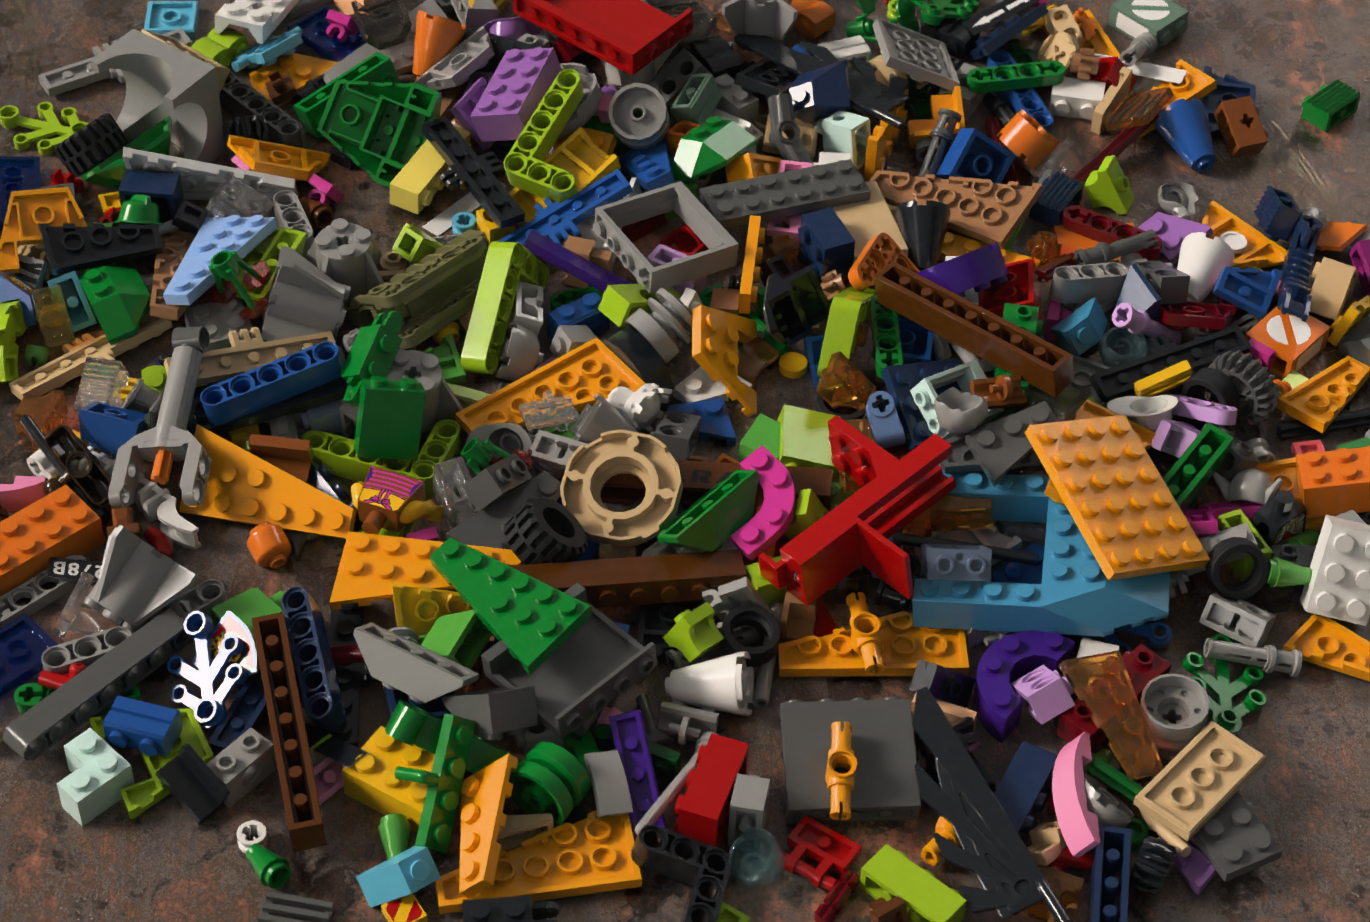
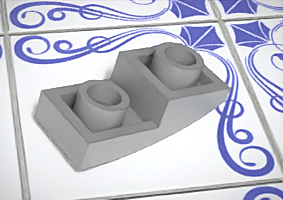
M618 750L585 754L586 770L594 791L597 817L602 818L632 813L633 809L628 783Z

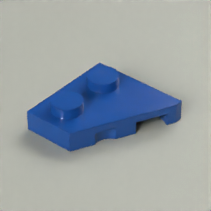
M1226 266L1221 270L1212 293L1262 319L1268 311L1283 271L1274 269L1270 272L1259 271V268L1240 269L1239 267Z
M724 398L667 406V410L701 416L699 440L709 441L710 437L725 439L726 445H736V436Z

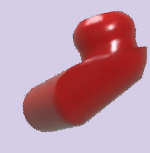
M114 206L109 208L106 214L100 218L99 223L117 221L121 207L115 208Z
M154 526L147 528L144 538L154 545L155 550L167 557H171L174 547L172 539Z
M74 663L70 665L69 673L63 675L42 670L38 677V684L57 690L87 667L82 663Z
M1065 847L1061 850L1060 855L1048 866H1043L1047 878L1057 880L1063 875V870L1069 866L1089 870L1093 862L1092 854L1085 853L1081 857L1076 858L1072 856L1069 848Z

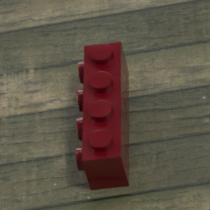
M1143 644L1137 646L1132 652H1125L1116 666L1112 669L1107 668L1092 687L1086 686L1081 691L1078 699L1074 701L1075 706L1057 716L1059 722L1056 734L1070 743L1083 732L1089 733L1092 752L1139 710L1142 691L1150 680L1160 675L1169 674L1171 664Z

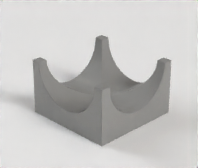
M134 28L90 60L91 70L97 73L108 69H121L124 74L126 96L116 123L128 140L137 138L155 124L170 116L172 119L170 141L177 144L184 151L185 159L211 163L226 151L215 66Z

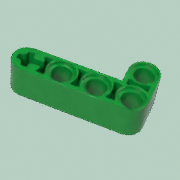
M400 699L385 731L391 737L411 746L414 744L435 755L443 719ZM473 735L466 770L476 773L510 752L487 740H483L479 736Z

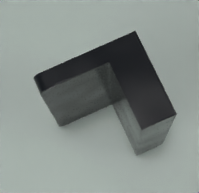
M188 743L181 748L175 758L161 767L156 773L159 780L197 824H200L222 807L230 795V791Z

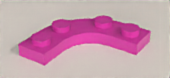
M763 445L739 463L742 470L758 471V486L764 493L762 507L750 521L730 536L732 543L750 561L754 560L776 542L787 530L795 514L794 506L797 497L790 473Z
M1246 500L1221 501L1200 504L1199 509L1187 508L1182 512L1199 539L1209 534H1218L1217 520L1219 515L1241 509L1252 522L1255 512L1263 505Z

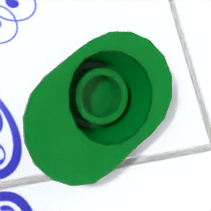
M141 194L133 195L130 200L124 201L121 205L118 220L111 222L114 227H118L119 224H164V222H160L157 204L151 202L148 195Z

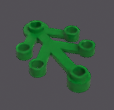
M910 0L921 8V20L930 25H940L941 20H944V18L968 20L971 17V13L977 12L979 3L975 0H964V4H961L962 0H926L927 2L924 0Z
M1222 634L1211 637L1215 640L1231 642L1227 636ZM1189 652L1183 660V668L1194 675L1191 679L1197 681L1205 690L1207 687L1218 698V703H1216L1208 695L1210 701L1208 712L1211 714V721H1214L1233 735L1237 734L1242 728L1241 719L1252 711L1261 710L1266 703V696L1259 690H1250L1244 702L1232 708L1231 699L1250 686L1255 687L1259 685L1264 677L1262 669L1258 666L1249 665L1241 677L1230 683L1228 661L1209 658L1215 665V679L1203 667L1204 658L1196 652Z

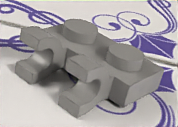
M747 577L718 586V591L710 589L702 592L704 600L708 601L715 611L713 616L717 615L720 621H723L729 611L745 605L762 607L773 614ZM723 622L717 623V628L720 631V633ZM749 625L738 626V627H736V628H739V627L746 628V627H748Z

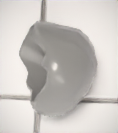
M951 387L938 395L934 400L939 425L948 433L962 435L976 430L987 416V400L981 396L974 395L972 392L963 393Z

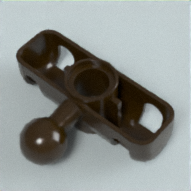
M65 425L57 426L45 437L44 442L66 471L59 478L52 477L45 482L43 487L45 496L64 485L68 486L74 480L93 504L103 506L110 503L108 491L111 478L101 465L98 457L89 451L70 427ZM59 444L65 453L58 455L52 447ZM86 458L89 464L86 472L80 473L78 469L79 462ZM96 490L103 499L96 501L89 493Z

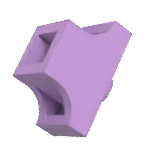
M1162 419L1150 446L1180 458L1201 431L1188 422Z

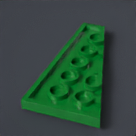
M451 537L429 556L432 566L449 585H453L459 592L462 600L465 603H469L477 617L498 640H501L507 646L509 653L523 664L524 670L529 675H532L593 614L589 604Z

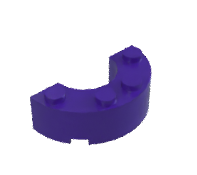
M998 242L927 268L917 274L964 298L966 297L964 291L974 288L975 293L1008 281L1007 274H1009Z
M1024 631L999 639L984 652L977 668L973 703L977 710L979 722L993 738L1002 743L1020 721L1023 699L1014 692L1011 683L1042 665H1045L1051 671L1057 670L1060 676H1062L1071 666L1075 641L1057 632Z

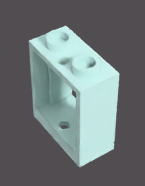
M977 359L926 377L910 390L930 431L944 440L957 434L948 433L939 425L934 406V400L938 395L934 389L957 381L963 393L971 392L969 383L972 380L986 378ZM988 409L987 416L981 425L991 422L1004 409Z

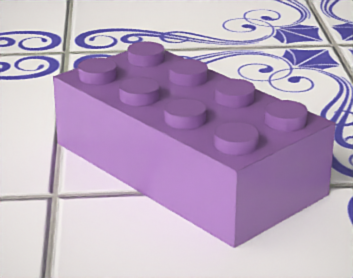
M536 47L522 50L511 49L506 51L470 116L481 142L517 140L556 76L562 71L553 47Z

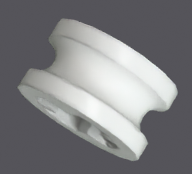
M251 820L239 826L236 835L239 849L246 854L248 848L255 843H260L265 848L267 847V831L261 822ZM252 834L258 835V839L253 837V841H248L246 838L247 836L251 838Z

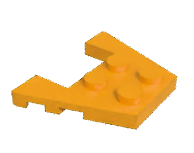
M69 187L11 191L0 239V273H20L17 246L43 244L38 223H49V226H63V223L75 224V227H88Z
M700 305L692 309V357L715 382L720 380L725 385L726 395L732 401L737 399L744 408L741 411L745 416L750 417L757 414V392L738 379V341L747 347L757 343V322Z

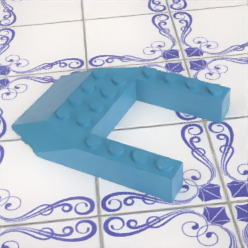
M943 471V475L946 477L952 476L955 478L956 488L927 509L928 515L954 518L964 512L975 517L977 520L1047 523L1041 584L915 578L914 596L912 599L913 627L967 630L974 628V630L1005 632L1041 631L1057 632L1063 635L1103 637L1113 634L1114 629L1125 625H1130L1133 628L1143 625L1146 621H1156L1168 617L1170 572L1108 581L1066 505L1056 503L1050 497L1044 495L1049 476L1005 474L1002 477V481L994 487L985 473L961 472L945 474Z

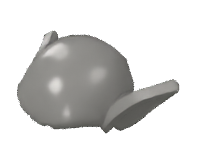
M1259 469L1242 470L1234 476L1231 482L1216 472L1212 475L1222 496L1228 502L1246 500L1265 505L1275 498L1276 493L1280 491V487L1284 482L1281 478L1273 482L1269 474Z

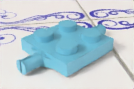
M297 26L288 32L282 33L280 36L270 37L263 44L259 43L233 58L234 62L231 64L233 70L239 72L245 67L252 69L261 64L263 67H267L277 62L276 57L280 55L282 57L295 52V47L303 43L301 28Z

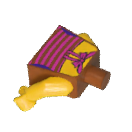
M371 465L365 481H358L351 486L353 506L358 509L359 520L363 522L362 530L365 533L378 535L382 528L398 532L406 524L423 516L433 522H440L442 520L445 506L435 505L433 500L425 501L423 480Z

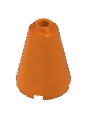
M418 10L413 59V74L417 75L416 80L458 46L466 32L467 25H462V23L442 16H432L428 12Z

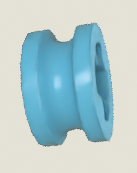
M459 212L452 217V231L454 234H462L469 229L477 230L476 217L472 213Z

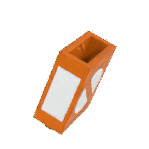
M1276 306L1245 334L1247 340L1253 338L1275 351L1271 372L1284 379L1293 370L1299 372L1326 347L1331 327L1311 315L1304 322L1301 321L1302 318L1292 314H1281V310Z

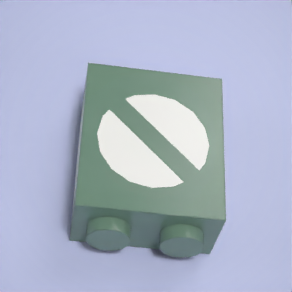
M1117 0L1110 6L1107 25L1133 40L1142 33H1152L1158 40L1157 49L1186 31L1189 11L1171 0Z

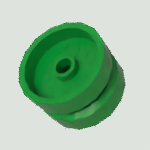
M545 741L535 744L526 754L523 762L517 764L516 770L510 772L509 782L513 784L511 799L524 814L551 813L554 827L562 825L572 813L573 808L578 806L587 797L592 788L590 777L577 758L563 747Z

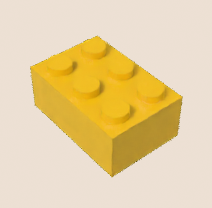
M380 726L361 748L368 752V754L352 766H345L342 769L344 793L383 815L394 813L405 815L407 821L411 824L410 829L418 833L428 785L397 780L394 773L399 766L431 772L435 755L414 744L411 746L391 737L386 733L385 727Z

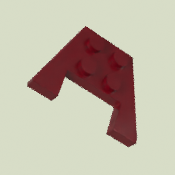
M1218 297L1217 304L1187 301V303L1161 304L1158 319L1166 325H1171V328L1175 330H1187L1188 327L1199 328L1200 331L1213 333L1216 332V329L1224 330L1242 309Z

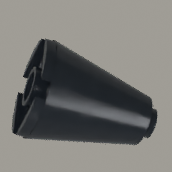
M917 200L899 204L896 208L899 230L908 247V258L920 272L939 263L951 215L950 207L942 202L926 200V205H917Z

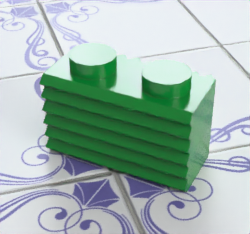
M1336 79L1329 85H1322L1313 96L1308 95L1303 100L1301 118L1327 133L1328 130L1330 131L1331 128H1334V126H1337V124H1340V122H1343L1344 119L1346 120L1347 117L1349 118L1350 115L1357 111L1361 93L1356 91V89H1352L1351 86L1348 87L1343 81L1340 82L1339 79Z

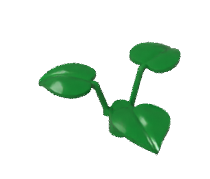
M856 0L863 14L857 16L855 21L847 23L846 34L848 37L861 35L865 42H878L876 37H872L875 33L872 26L874 20L866 18L875 11L874 4L878 0ZM897 0L896 11L898 18L887 21L892 23L900 22V26L919 33L921 25L919 17L916 15L917 11L914 3L910 0Z

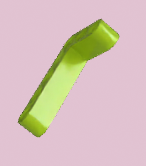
M564 69L556 76L503 162L508 181L512 186L544 199L548 197L551 202L558 201L562 203L578 193L573 174L543 162L583 98L584 90L580 75L576 70Z
M493 241L489 245L461 354V367L465 372L493 374L497 370L519 281L541 286L543 289L549 283L548 267L519 242Z
M851 286L833 297L818 364V377L843 383L847 382L859 326L870 319V304L872 297L876 295L875 289L867 288L864 291H858Z
M449 419L437 422L420 450L417 460L358 457L353 439L320 430L308 431L301 438L311 441L314 454L312 461L319 465L326 463L336 472L335 476L364 482L371 465L423 480L426 499L437 495L444 483V472L454 454L459 455L461 453L460 425L456 421Z

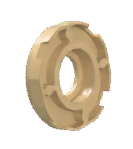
M623 429L601 433V438L589 443L585 447L582 444L568 459L560 485L563 506L578 520L584 529L587 539L592 542L617 547H631L645 543L659 535L665 527L670 525L676 516L683 491V482L678 463L668 451L667 446L652 435ZM621 473L637 476L646 488L645 497L640 505L625 512H614L602 503L601 490L605 482L612 476Z

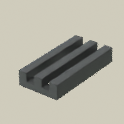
M268 891L266 902L262 906V913L258 917V922H308L303 921L304 919L330 922L335 909L334 902ZM275 913L290 916V918L274 916L270 914Z

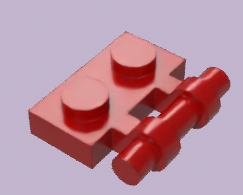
M805 815L787 837V845L794 850L790 854L780 848L774 860L784 865L786 871L792 874L797 872L809 879V884L817 888L823 887L830 891L838 880L829 876V873L834 871L842 875L845 870L850 869L861 855L862 846ZM807 856L820 864L815 868L803 860Z

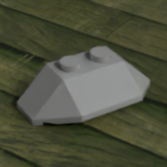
M372 622L354 629L353 635L371 677L382 681V685L386 688L400 690L408 694L409 698L415 702L427 703L473 683L479 678L480 674L396 633L387 631Z

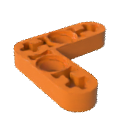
M880 233L868 241L850 268L848 279L853 288L858 291H864L875 284L874 276L892 261L915 273L920 271L888 234ZM869 257L872 259V261L874 262V265H875V266H873V264L871 263Z

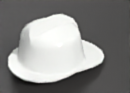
M1171 395L1152 397L1124 396L1109 401L1107 408L1119 415H1125L1129 420L1156 432L1162 419H1172V409L1177 406L1178 399Z

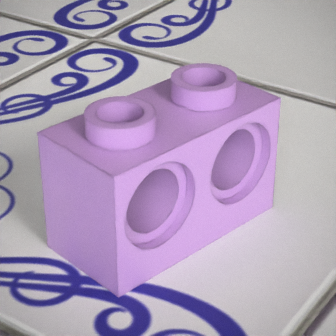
M1045 665L1036 668L1011 683L1015 693L1023 699L1022 706L1024 710L1040 724L1046 723L1075 706L1070 696L1074 693V690L1065 676L1061 677L1057 670L1051 671Z

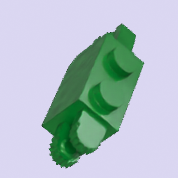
M400 312L379 313L371 326L360 327L340 372L341 377L348 384L343 401L351 407L359 405L361 379H370L372 376H387L403 340L398 336L401 324L404 321Z

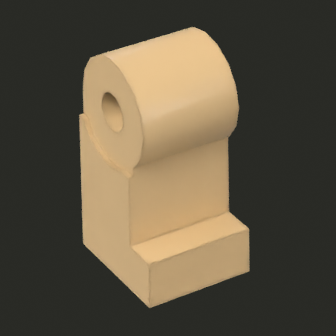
M1065 4L1049 9V12L1046 14V30L1049 35H1055L1058 31H1064L1075 36L1079 47H1082V34L1068 5ZM1063 14V19L1056 21L1054 16Z

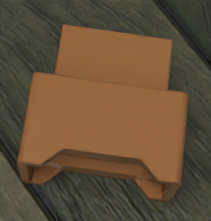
M568 236L563 246L564 248L612 273L613 252L596 248L595 240ZM569 273L562 279V285L576 288L591 287V285Z

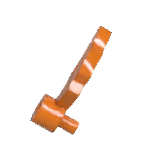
M1080 7L1075 12L1074 19L1077 24L1082 25L1081 30L1088 44L1095 37L1097 27L1092 20L1085 17L1086 13Z

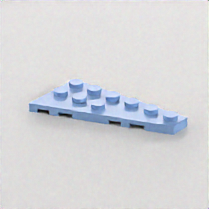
M239 215L206 217L163 293L166 305H191L215 283L214 276L208 268L211 265L213 256L220 251L229 250L230 252L236 251L239 257L243 259L278 228L275 217H263L262 215L240 217Z

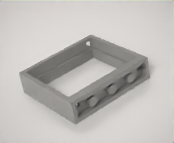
M681 181L595 208V220L593 223L595 234L602 238L609 250L616 254L623 266L630 270L636 277L637 282L643 285L650 294L657 292L660 288L667 289L736 266L739 243ZM674 210L709 250L653 267L619 227Z

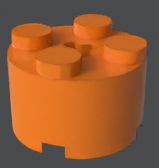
M1023 109L1017 112L996 135L1016 156L1025 160V163L1034 171L1041 166L1060 143Z

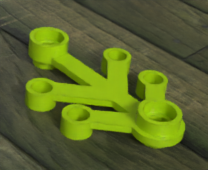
M42 102L37 106L39 117L45 119L46 122L20 116L19 109L13 105L0 108V124L4 128L14 129L17 126L36 130L26 134L20 133L13 137L15 149L20 151L27 150L30 147V142L40 140L37 143L38 153L42 156L52 155L54 148L89 124L79 121L75 108L66 107L62 109L61 117L62 121L65 124H69L70 127L61 125L54 113L53 104L50 102ZM54 135H61L53 139H44Z

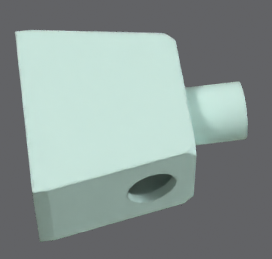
M841 110L826 119L821 118L816 123V132L823 135V148L825 152L851 153V160L857 170L865 166L867 139L871 135L870 118Z

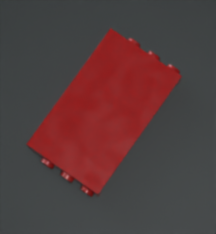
M513 0L514 14L632 76L652 61H655L661 54L672 48L685 36H688L693 31L694 26L693 10L690 8L674 18L641 0Z

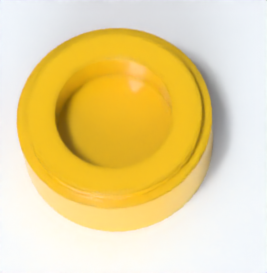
M785 353L779 359V372L786 378H801L807 372L808 361L801 353Z

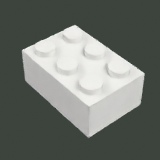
M1326 515L1310 565L1311 579L1307 586L1304 585L1300 603L1306 612L1366 626L1370 616V525Z

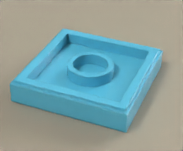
M149 1L144 29L165 34L182 28L190 39H195L199 2Z

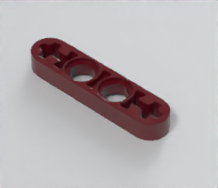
M1076 205L1068 206L1064 209L1061 221L1062 226L1068 231L1107 244L1121 240L1118 237L1119 235L1130 237L1146 232ZM1093 226H1102L1105 229L1098 230L1093 228ZM1159 236L1152 238L1153 240L1158 239L1157 246L1134 253L1140 254L1147 260L1157 259L1161 253L1162 239Z

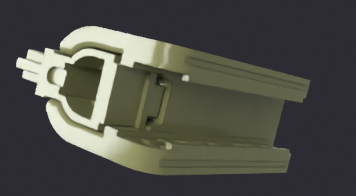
M469 229L452 239L449 245H443L438 248L435 254H429L422 258L420 264H413L405 270V273L393 276L389 283H382L372 288L367 295L356 296L350 302V307H343V309H346L343 323H350L352 330L359 329L360 327L371 326L379 313L386 312L388 314L390 311H397L402 314L404 320L398 334L403 339L399 348L408 349L420 344L473 309L488 251L484 234L480 231Z

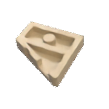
M1122 67L1119 72L1118 86L1110 85L1103 99L1098 103L1093 112L1091 132L1100 135L1107 127L1110 128L1113 125L1115 119L1128 109L1129 106L1123 109L1112 122H1108L1117 112L1118 108L1128 99L1133 70Z

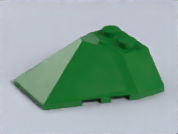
M336 80L317 130L340 151L345 153L358 167L371 176L376 183L390 188L391 181L427 140L422 133V125L440 119L442 93L418 83Z

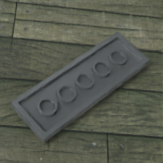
M851 159L699 188V199L703 206L724 228L749 224L750 215L761 216V221L870 200L871 194L869 187Z

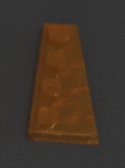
M1120 651L1063 660L1058 665L1064 675L1068 674L1074 683V692L1080 701L1084 699L1093 713L1091 718L1097 728L1101 727L1110 740L1108 742L1109 747L1130 780L1160 773L1164 767Z

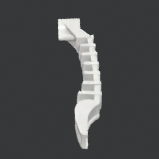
M59 444L54 446L60 455L65 453ZM88 446L89 451L98 457L101 465L111 478L116 459L111 460L107 458L105 453L99 454L94 451L93 447ZM40 449L27 458L28 467L34 475L46 477L47 479L60 476ZM86 458L79 462L78 469L80 473H84L88 469L89 464ZM140 473L135 499L132 504L136 502L138 509L143 512L145 519L150 524L159 519L161 521L160 531L169 536L173 543L193 550L201 547L197 536L199 528L179 515L176 510V497L171 496L167 488H160L157 482L147 480L145 475Z

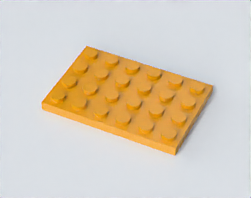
M1125 415L1029 425L1024 432L1108 581L1204 567L1210 560L1208 554Z

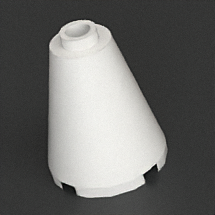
M1196 232L1187 235L1182 242L1177 270L1190 275L1187 301L1202 302L1215 287L1221 270L1226 266H1233L1234 251L1221 238L1215 236L1213 240L1205 237L1207 233Z
M747 651L737 652L672 670L670 677L665 678V693L667 696H671L672 700L683 701L686 705L700 708L705 706L714 708L716 711L749 716L752 710L747 709V705L753 702L755 691L753 667H747L745 659H751L750 654Z

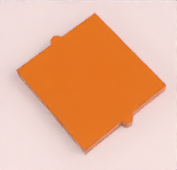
M1329 221L1327 223L1328 226L1320 232L1316 249L1320 251H1342L1368 229L1367 224L1351 223L1350 221Z

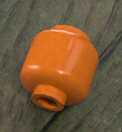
M269 522L255 526L250 531L246 544L256 564L263 568L271 567V569L282 567L288 561L287 557L292 551V545L281 526Z

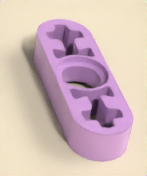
M1164 394L1178 399L1177 406L1172 409V414L1218 425L1236 424L1238 409L1235 407L1183 395Z

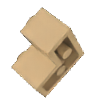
M1323 257L1321 263L1316 262L1311 276L1315 281L1312 289H1310L1312 301L1309 313L1335 321L1342 314L1347 298H1351L1360 274L1357 268Z

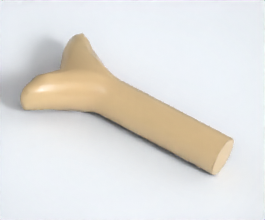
M1139 808L1143 819L1147 823L1148 830L1155 831L1168 844L1174 846L1180 856L1187 857L1191 853L1192 848L1182 838Z

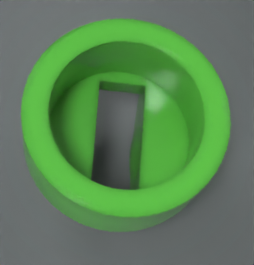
M39 345L26 346L25 360L28 365L32 367L33 363L37 362V367H41L47 362L48 348Z

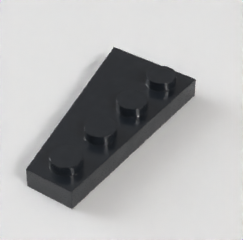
M38 223L39 233L52 276L164 253V246L156 224H119L118 227L92 224V227H75V224L63 223V226H49V223Z

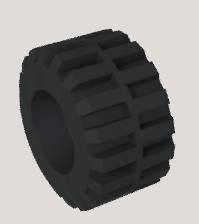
M107 113L56 146L54 152L66 169L73 173L74 177H80L126 146L129 140L111 114Z
M534 495L528 498L505 524V539L513 553L525 565L577 561L588 548L587 536L578 520L565 507L545 496Z

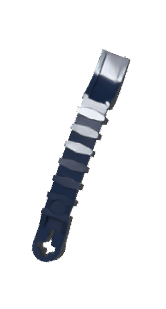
M1301 215L1290 238L1280 278L1281 283L1279 285L1280 290L1278 292L1277 304L1281 314H1292L1302 318L1301 321L1306 322L1309 316L1312 301L1311 290L1308 285L1310 269L1312 267L1311 262L1323 227L1321 221L1307 215Z

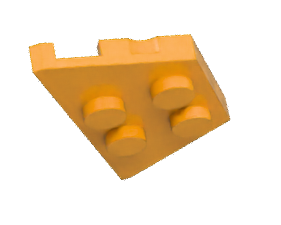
M291 53L287 56L278 57L277 62L270 66H262L250 73V83L252 88L272 102L265 85L266 82L271 80L268 76L269 73L278 70L280 75L288 72L298 91L305 86L308 80L316 79L338 62ZM289 99L277 106L280 108L288 102L292 101V99Z
M229 135L227 146L252 171L292 178L295 181L309 180L313 174H317L329 164L331 153Z
M1214 200L1210 202L1208 212L1202 220V224L1209 225L1212 229L1213 234L1208 238L1214 240L1215 236L1220 238L1223 233L1233 231L1244 235L1247 239L1246 249L1241 253L1234 254L1232 267H1239L1241 269L1247 266L1264 268L1283 265L1287 254L1286 249L1264 236V234Z

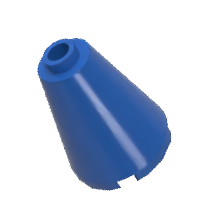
M1192 97L1193 101L1186 102L1184 98L1179 99L1160 111L1158 114L1160 119L1158 122L1156 120L1154 122L1158 133L1193 171H1207L1213 166L1216 156L1205 107L1202 101L1195 97Z

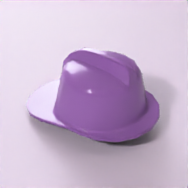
M520 16L495 19L487 22L484 26L488 33L513 40H518L525 33L536 35L540 34L543 28Z

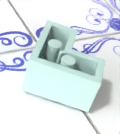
M91 728L64 745L68 768L72 773L57 783L62 808L82 827L120 801V789L135 784L131 764Z

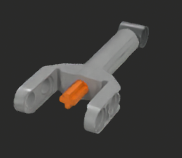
M205 326L175 328L172 332L171 340L174 351L171 357L156 427L133 436L117 451L108 491L109 502L114 509L129 507L134 502L143 460L154 462L150 479L152 482H158L160 485H165L169 481L173 461H184L179 484L183 502L187 506H197L203 503L212 458L199 441L187 430V424L202 361V353L207 352L210 346V336Z

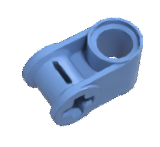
M885 391L874 392L869 397L866 405L872 440L883 449L906 444L904 430L898 418L893 397ZM877 400H880L881 404H887L883 412H880L879 408H873Z

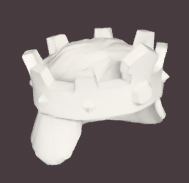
M647 383L636 392H633L628 388L620 386L611 391L607 400L639 433L644 431L650 434L653 431L650 425L656 418L662 419L664 412L660 410L661 403H668L669 396L665 394H671L672 389L660 388L655 383Z

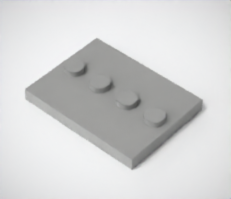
M876 17L872 26L886 66L909 74L915 81L921 83L927 81L950 91H953L955 86L960 85L944 42Z

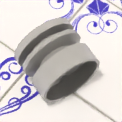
M660 288L655 294L661 304L652 297L647 300L653 313L650 315L639 308L625 323L628 328L634 330L649 342L666 365L680 352L674 341L675 338H678L685 344L691 342L685 330L692 335V312L680 299L670 294L667 290Z
M1174 673L1160 675L1150 680L1142 691L1136 726L1138 740L1150 747L1155 745L1160 748V759L1168 760L1170 756L1176 757L1205 728L1210 704L1205 689L1190 677Z

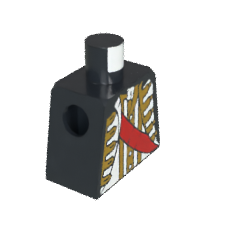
M1282 490L1276 493L1274 499L1255 512L1251 523L1269 547L1271 545H1282L1284 540L1305 531L1307 509L1294 499L1292 493Z

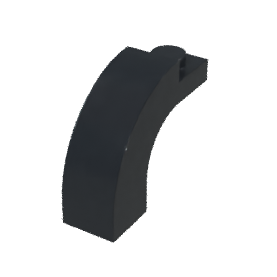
M620 327L599 339L646 384L655 383L660 388L676 389L658 353L645 338L634 330Z

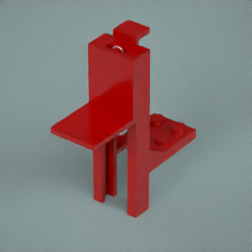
M836 415L828 421L832 462L838 470L845 471L854 478L857 484L863 487L781 547L780 561L775 562L764 552L758 556L760 573L762 577L779 590L786 586L788 592L808 606L858 567L864 565L907 599H910L914 596L910 556L888 540V538L956 488L955 478L952 476L948 478L943 475L942 467L939 466L941 462L953 454L952 445L937 434H933L899 460Z

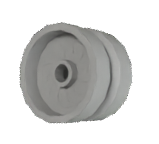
M632 83L618 90L609 103L608 116L615 136L622 144L632 149L644 150L655 146L665 137L669 129L670 117L664 98L656 88L648 84Z

